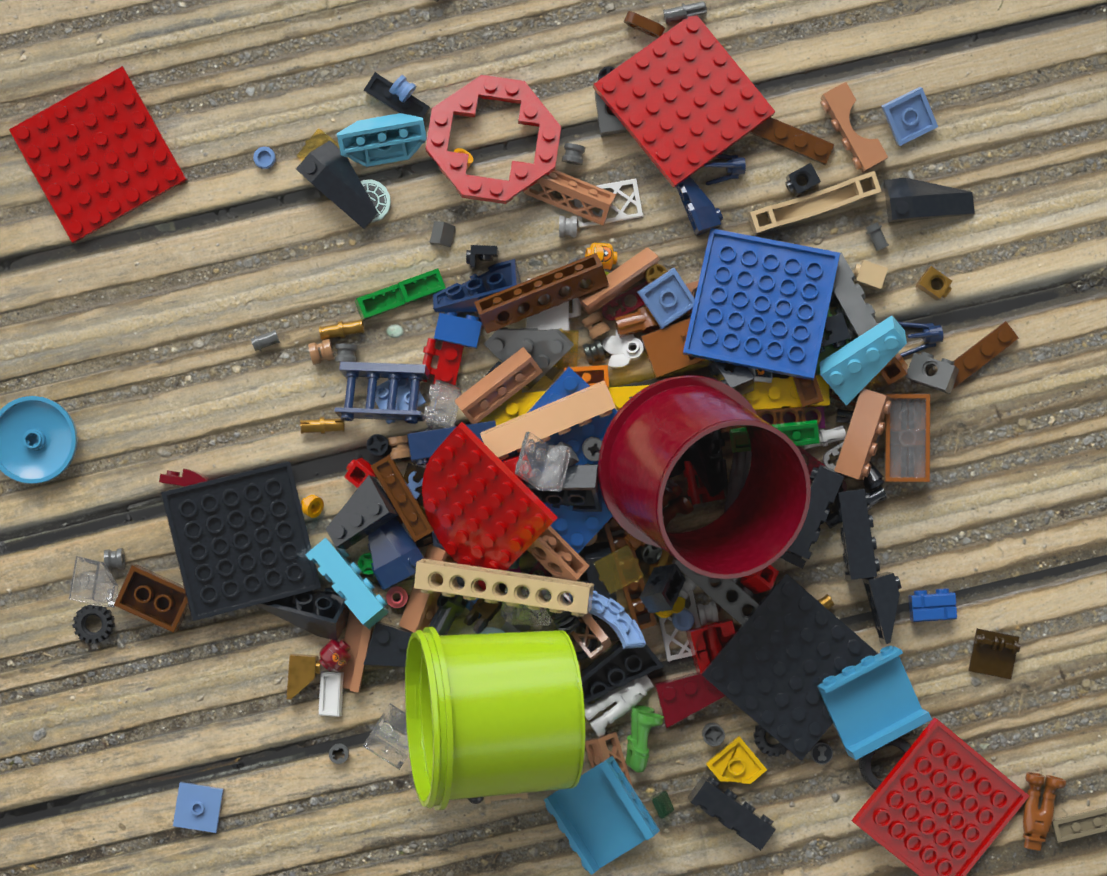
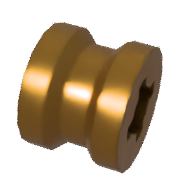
M660 264L650 266L645 272L646 281L650 284L665 274L667 269Z

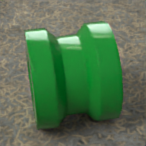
M371 552L361 555L358 560V567L364 574L368 575L374 573L371 565L373 563Z

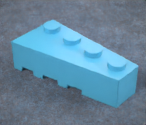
M890 316L820 362L821 376L846 406L907 344L905 330L893 316Z
M324 538L305 554L310 561L320 566L317 570L329 582L333 583L331 587L342 599L345 598V604L365 627L370 629L389 613L385 607L387 605L385 599L380 594L376 596L372 591L375 588L368 578L363 579L360 573L362 570L355 562L350 563L347 559L349 554L345 549L336 548L331 541Z

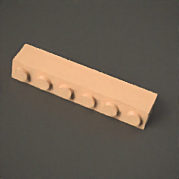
M601 381L485 430L480 435L484 444L500 460L509 457L508 453L515 450L518 453L530 448L529 444L536 441L538 444L551 439L550 435L557 432L559 435L571 431L570 427L576 424L583 426L592 422L591 418L595 416L605 417L613 413L612 409L616 407L605 381Z

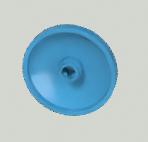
M26 396L9 402L0 410V470L5 475L22 483L36 484L50 481L68 468L76 453L78 437L73 419L60 404L44 397Z

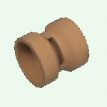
M601 311L581 321L584 327L588 328L591 340L610 331L608 324H605Z
M330 339L323 340L320 344L315 342L308 344L313 365L320 364L323 360H335Z
M408 435L388 438V443L392 447L390 455L393 460L411 457Z

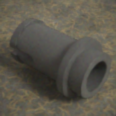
M878 222L866 227L867 232H865L869 234L876 251L889 246L881 230L882 225L879 226Z
M275 330L260 336L254 335L255 338L251 339L254 350H259L260 352L265 347L280 343Z

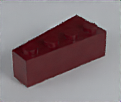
M697 672L654 683L666 728L725 697L723 693Z

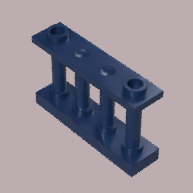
M340 361L339 370L347 378L344 408L335 407L334 412L341 420H401L409 424L425 421L423 413L417 411L420 382L422 380H429L430 371L426 365ZM359 377H367L369 379L365 409L353 408L355 385ZM380 378H388L390 380L387 409H374L377 380H380ZM401 379H409L411 381L408 410H396L398 382Z

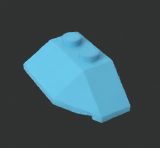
M403 113L359 120L337 133L341 155L365 167L409 160L427 140L423 118Z

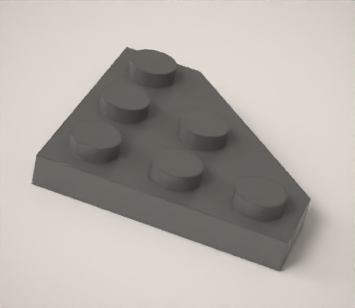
M503 327L495 331L484 345L502 362L524 347L543 371V373L526 385L531 389L574 346V343L559 329H508V327Z

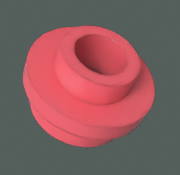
M400 586L392 587L386 594L387 603L393 608L403 607L408 601L407 591ZM395 593L401 595L400 601H394L393 595Z

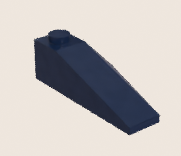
M690 176L676 186L695 236L708 232L711 228L716 229L721 226L720 221L723 220L720 209H715L711 200Z
M512 259L488 267L489 271L479 276L474 274L470 276L471 280L463 284L455 283L433 294L434 311H477L474 304L475 301L521 283L516 260Z
M396 517L368 535V549L371 551L373 563H371L372 570L382 590L416 573V563L424 558L418 546Z

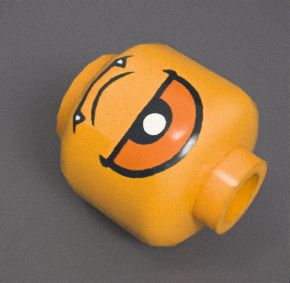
M592 243L589 248H586L585 257L597 253L604 269L611 270L612 265H616L617 252L613 251L611 244Z

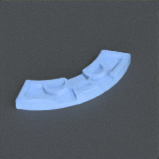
M593 590L592 609L589 613L601 618L613 628L622 643L623 649L644 647L646 645L644 636L636 621L632 620L624 611L625 608L612 598L608 599ZM569 594L570 600H571V603H572V602H573V597H572L571 594Z

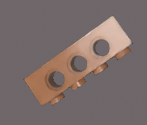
M551 526L527 549L555 578L577 581L589 567L587 562Z

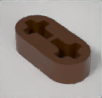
M632 11L627 12L623 21L628 26L655 38L662 36L665 30L663 25Z

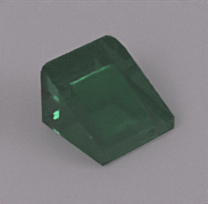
M666 790L651 797L659 818H665L674 810Z

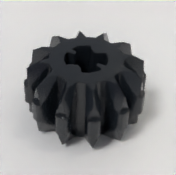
M546 608L558 630L571 633L580 626L577 616L571 615V612L553 613L549 611V608Z

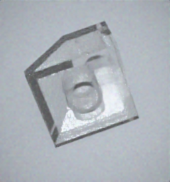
M76 556L69 599L93 606L115 608L114 603L118 596L119 586L105 563Z

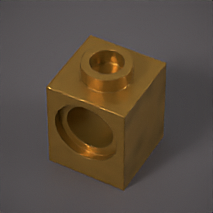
M930 266L915 286L937 301L941 297L945 299L952 290L950 287L952 280ZM932 279H937L940 282L941 287L939 290H934L931 287Z

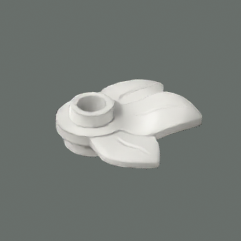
M617 329L616 336L606 337L601 342L603 349L612 354L608 366L612 368L625 367L631 359L639 358L644 352L643 343L641 340L634 338V334L620 337ZM631 345L637 346L634 351H630L629 347Z

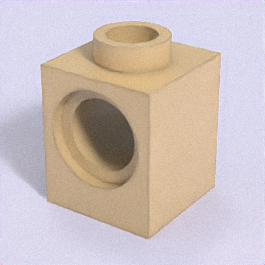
M863 260L860 264H856L853 273L856 278L854 283L879 291L884 283L888 268Z

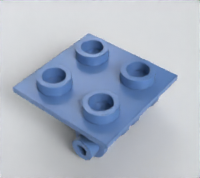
M401 379L398 382L396 410H408L411 381L409 379ZM390 380L385 381L376 388L375 402L379 409H387ZM420 391L417 408L422 407L426 403ZM386 420L388 424L395 423V420Z

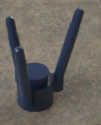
M719 154L715 158L727 159L726 163H706L704 167H726L727 173H731L730 175L707 181V186L730 179H739V175H744L746 171L745 158L738 157V155Z
M898 322L902 327L923 328L922 333L909 334L907 337L909 339L923 338L924 342H928L900 354L902 358L927 348L936 347V343L943 342L941 325Z

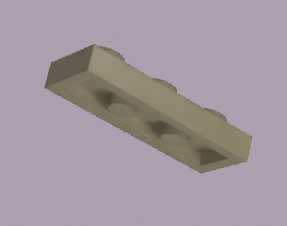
M1107 807L1052 820L1056 842L1060 843L1107 831Z

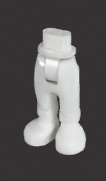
M646 675L627 683V685L609 691L607 694L594 700L595 703L584 704L585 718L589 721L600 711L602 712L606 707L617 702L609 711L589 722L599 738L604 736L608 723L612 724L614 720L631 711L632 707H636L642 698L648 695L647 691L652 689L654 685Z

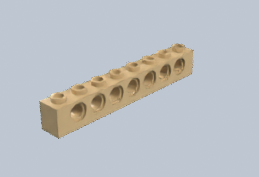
M421 559L416 563L414 588L421 589L422 593L432 594L436 591L442 592V595L447 597H454L456 594L463 595V598L467 600L483 598L487 603L503 601L508 606L517 607L519 604L528 605V608L533 610H540L543 607L549 608V611L553 613L569 611L571 615L584 616L592 609L594 584ZM436 574H440L443 577V584L436 581ZM457 577L463 578L465 582L464 587L458 585ZM478 580L485 582L486 590L479 588ZM500 583H503L507 586V593H503L500 590ZM521 586L528 588L529 596H524L521 593ZM548 590L551 593V599H545L542 591ZM564 593L572 595V603L564 599Z

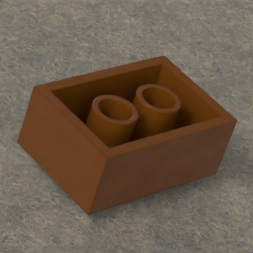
M137 564L131 566L114 603V606L173 633L179 630L189 608L183 585Z

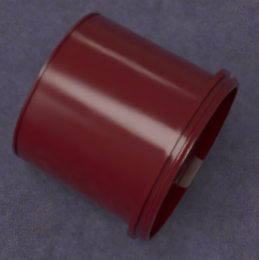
M688 375L667 378L645 387L631 397L614 416L606 430L600 448L598 460L599 484L605 504L613 518L636 539L646 544L663 548L684 566L698 574L711 578L732 579L756 573L775 562L787 551L797 538L806 520L810 504L811 485L808 468L800 450L784 433L760 418L751 404L739 392L721 381L703 376ZM745 425L751 442V466L745 485L735 502L718 519L703 528L684 533H666L662 515L663 494L669 475L676 462L692 444L703 436L724 427Z

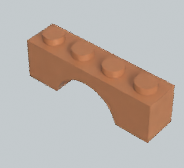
M847 82L840 84L821 96V107L825 113L829 112L833 119L831 124L836 132L839 131L843 139H841V142L846 151L850 150L854 157L852 162L857 170L860 169L864 173L888 158L878 138H863L852 129L849 114L857 100Z

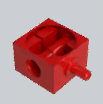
M726 619L686 631L697 673L701 674L735 634L732 620Z

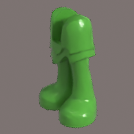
M642 705L632 707L631 735L627 737L628 744L625 760L626 765L638 773L644 772L647 767L651 727L661 726L664 720V716L654 713L655 710L653 708Z

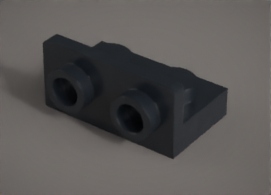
M471 245V250H466V263L470 265L471 269H476V257H480V261H493V257H498V247Z

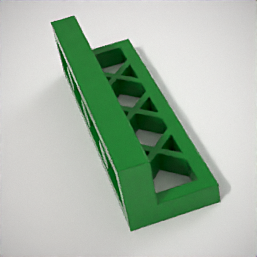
M817 420L772 425L784 433L796 446L820 443ZM730 429L732 453L751 451V442L747 429Z

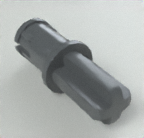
M704 1L688 5L682 3V6L663 10L666 23L688 19V16H699L707 13Z

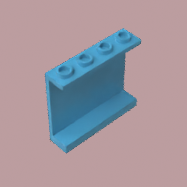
M886 646L880 650L879 654L867 656L858 665L848 666L842 670V673L837 676H829L823 680V683L817 685L848 756L855 760L932 720L929 712L921 708L899 657L903 652L895 646Z
M613 756L581 775L575 788L557 790L544 799L546 809L555 817L558 828L562 833H565L569 839L570 847L574 852H577L581 858L582 866L591 875L643 841L654 837L660 831Z

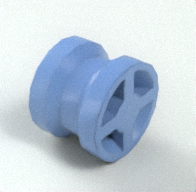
M401 75L391 86L389 92L399 96V100L404 103L417 86L414 83H409L407 78Z

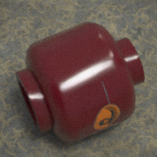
M330 640L320 650L319 662L329 672H338L351 660L352 656L349 652L351 647L344 640L340 642Z

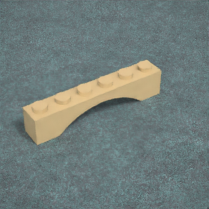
M875 171L796 199L752 211L748 214L754 236L877 196L882 191Z

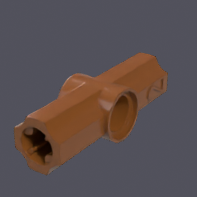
M647 306L639 308L635 313L615 318L616 329L620 337L641 331L643 333H650L660 328ZM682 316L679 317L678 319H676V320L673 321L672 323L677 322V321H681L683 317H682Z

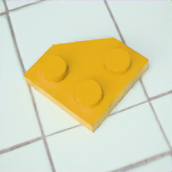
M739 735L705 763L718 780L724 782L751 784L767 771Z

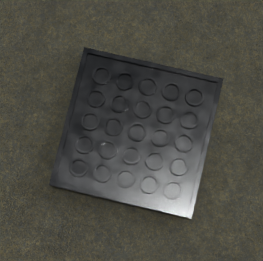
M290 461L160 492L192 621L321 588L316 565L305 555L312 548Z
M784 574L701 675L802 761L833 724L817 685L823 683V680L829 676H837L842 673V670L848 666L858 665L863 658L875 656L879 653L788 574Z

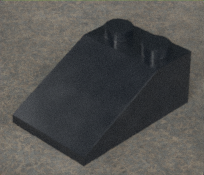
M892 572L877 574V577L863 578V583L879 641L889 644L891 643L900 597L899 589L902 587L898 576H895Z

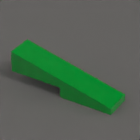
M437 268L356 298L355 304L361 319L364 321L437 293L446 287Z

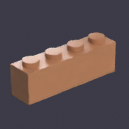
M865 388L860 391L834 470L835 472L859 480H864V477L869 475L871 470L869 462L871 456L876 454L878 448L876 441L878 435L883 433L885 427L883 420L885 414L890 412L892 406L890 396Z

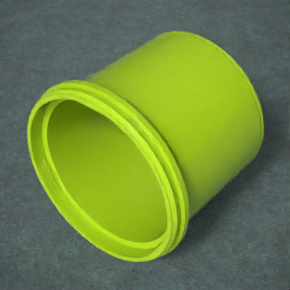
M425 627L423 631L417 630L411 634L407 647L405 667L406 729L414 786L422 806L429 809L444 810L449 800L571 789L577 786L584 763L585 709L581 674L576 652L569 635L565 631L439 636L434 627Z

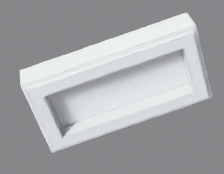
M320 672L319 715L342 716L344 672Z

